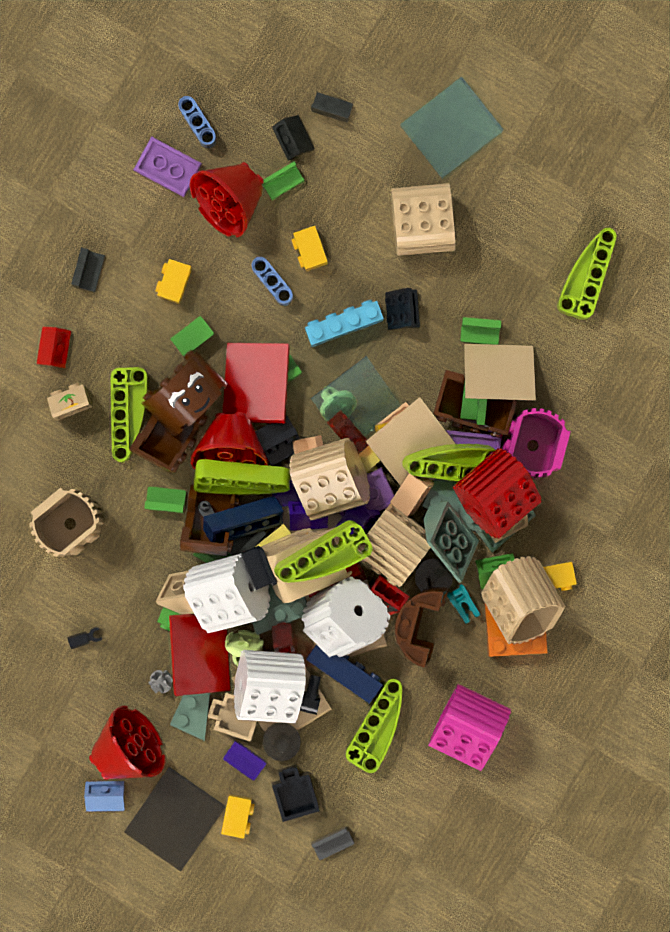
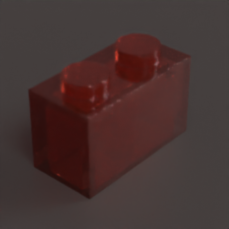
M342 410L327 422L340 439L350 438V441L354 442L358 454L369 446L366 443L367 439Z
M283 622L272 626L273 648L275 652L298 654L297 637L291 623Z

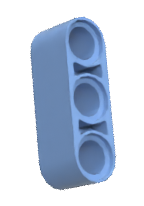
M190 96L182 97L178 104L180 112L198 141L205 148L214 147L217 142L216 134L197 103ZM190 102L193 106L190 110H184L182 108L183 104ZM200 118L203 120V123L200 126H194L192 124L193 120ZM210 134L213 136L211 142H204L203 136Z
M255 258L252 261L254 274L280 305H289L293 300L291 289L265 258ZM258 262L265 263L266 267L263 271L255 269V265ZM276 277L278 280L277 284L274 286L268 285V278ZM281 292H288L290 295L289 299L286 301L280 300L279 294Z

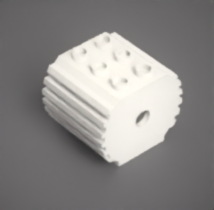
M241 554L193 566L192 569L188 570L189 572L186 574L187 578L184 579L185 584L183 585L185 598L201 627L207 633L262 620L266 616L265 614L268 613L267 608L270 607L269 585L258 590L254 588Z
M353 577L343 579L310 598V601L306 604L307 607L303 610L305 614L302 615L305 625L303 631L329 657L333 655L343 657L375 642L385 633L386 630L384 628L388 627L389 624L387 620H390V614L387 612V607L381 598L376 596L366 583Z
M241 651L234 689L236 718L238 720L296 723L306 682L303 656L294 653Z

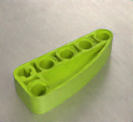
M603 229L589 243L574 264L557 303L560 313L581 320H586L593 315L617 237L613 229ZM604 233L610 234L612 237L611 242H605L602 235ZM603 251L606 254V259L599 260L597 252ZM594 269L599 270L601 277L598 279L593 278L591 271ZM586 288H593L595 296H587ZM563 300L570 301V309L562 307ZM587 306V310L589 311V313L587 312L584 315L582 314L583 311L580 310V308Z
M139 367L116 368L111 373L112 456L121 463L128 461L133 452L129 451L137 435L141 433L145 419L146 408L141 403L144 401L142 397L148 392L149 377L147 372ZM120 372L123 376H125V379H122V382H119V380L115 378V376H118V373ZM137 372L144 373V379L140 382L134 379V375ZM123 391L125 393L123 401L116 400L117 392ZM123 410L126 413L125 418L121 421L117 420L116 413ZM120 429L126 431V436L122 440L116 437V433ZM121 448L126 450V456L123 459H119L116 455L117 451Z
M482 444L436 446L407 455L402 461V466L413 476L460 481L465 476L467 469L471 468L473 470L486 458L489 452H494L496 449ZM416 461L415 468L410 469L412 462ZM435 464L434 469L428 471L429 466ZM450 466H453L452 471L450 473H447V469Z
M201 459L196 462L193 488L197 492L250 495L280 493L289 491L291 475L290 469L285 467Z
M348 520L280 561L275 566L274 573L285 583L317 579L341 571L365 559L372 553L373 547L363 528L356 522ZM339 537V542L336 545H332L333 538ZM361 543H365L364 550L358 551V546ZM318 547H322V553L315 556V550ZM305 557V564L298 566L299 559ZM284 568H289L288 574L281 576V571Z
M391 678L386 681L345 752L346 758L350 763L368 773H374L379 769L397 727L402 702V685L398 679ZM396 682L399 685L397 692L392 693L388 690L389 683ZM380 699H387L389 701V706L386 709L379 708L378 702ZM372 715L379 718V723L375 726L368 723V719ZM360 733H368L369 740L361 742L358 739ZM357 749L359 757L350 758L351 754L349 751ZM368 759H374L376 766L369 769L365 766V762Z

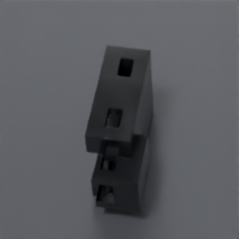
M297 765L279 769L280 780L272 782V788L282 821L285 822L319 812L320 808L309 771L299 774Z

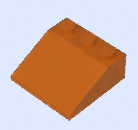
M485 604L489 657L547 653L546 632L544 635L537 636L533 640L530 639L528 642L524 641L521 644L516 643L514 645L512 643L508 644Z

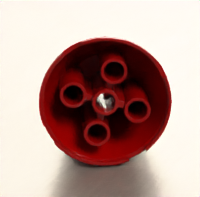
M242 162L238 165L196 172L190 178V192L192 198L196 197L200 205L198 208L200 213L216 230L228 237L235 235L238 238L247 230L262 196L264 180L259 174H255L247 163Z
M236 412L235 414L217 413L191 455V465L194 469L196 462L201 459L268 466V459L253 425L246 418V414L242 412Z
M120 706L111 713L92 748V754L89 756L90 762L97 767L105 780L154 777L163 771L166 762L165 754L162 755L160 747L163 745L162 740L153 724L140 711L128 709V706Z

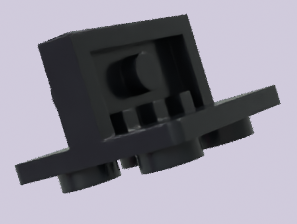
M408 287L386 292L385 303L388 330L420 328L417 290Z
M285 415V423H270L255 431L271 466L294 454L292 442L300 439L287 415Z

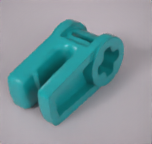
M460 584L459 588L453 592H448V599L456 608L465 624L469 623L470 619L462 607L463 602H466L469 610L475 617L481 615L463 584Z

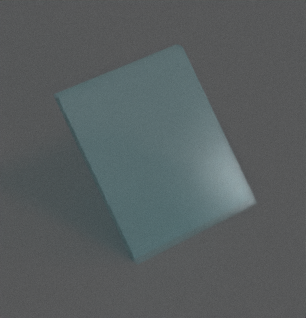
M462 77L400 124L441 178L449 174L504 130Z
M367 356L311 398L340 440L350 438V441L354 442V444L375 429V425L401 406Z

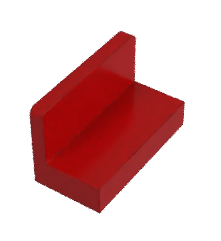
M42 327L37 364L65 368L71 331L57 327Z

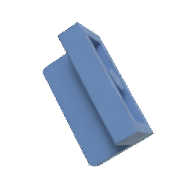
M124 781L86 782L84 795L86 811H124Z

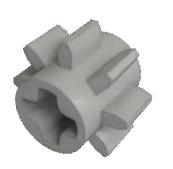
M156 670L151 674V681L148 683L155 693L158 691L166 693L171 689L173 679L167 670L164 672Z

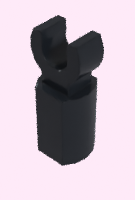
M95 627L89 633L85 631L67 637L71 650L90 644L91 640L94 642L101 641L102 637H94V632L100 630V628Z

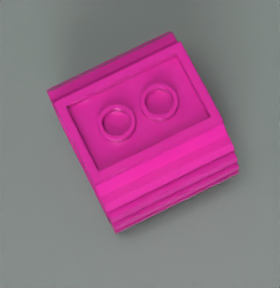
M532 408L527 412V409L521 412L514 421L512 420L508 435H510L509 439L504 442L502 449L516 457L529 472L531 478H544L551 475L552 471L556 472L561 469L571 431L565 428V421L563 419H558L559 415H551L552 411L544 412V409L536 411V408ZM530 440H535L538 443L536 451H530L527 448V443Z
M457 684L436 724L428 746L481 771L502 736L511 709Z

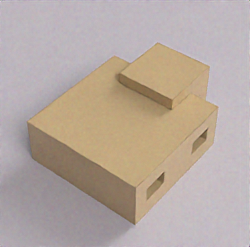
M226 692L223 701L213 698L208 717L216 720L214 730L251 741L257 721L238 720L236 718L234 708L235 695Z

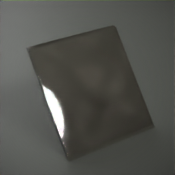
M169 767L124 833L181 872L226 806Z

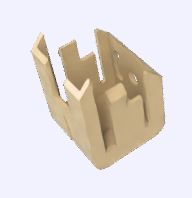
M311 528L302 529L261 546L277 585L273 586V589L281 601L284 603L295 601L346 579L352 574V571L347 572L346 569L317 579L285 583L274 573V568L280 561L334 528L320 534L312 531ZM334 538L332 540V545H336ZM318 547L315 550V554L322 552V547ZM305 557L299 559L298 566L305 564ZM284 568L281 571V576H286L289 568Z

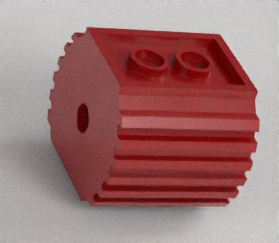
M497 448L453 487L466 513L482 530L497 539L542 502L541 496L523 464L516 457H513L511 453H507L506 450Z

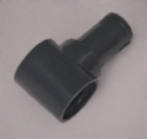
M310 675L300 711L317 715L321 699L318 694L321 677Z

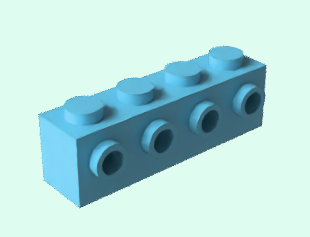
M371 299L361 303L362 306L355 309L352 306L344 309V313L340 315L336 313L325 316L326 320L321 322L318 319L308 322L305 331L311 347L382 322L384 318L378 302H373Z

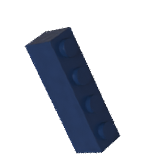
M275 496L204 516L203 531L210 542L223 543L225 532L229 533V540H233L283 525L284 510Z
M315 644L306 660L370 704L383 685L380 681L382 678L374 672L371 674L364 670L366 667L358 661L355 663L350 661L349 655L343 657L333 655L329 657Z

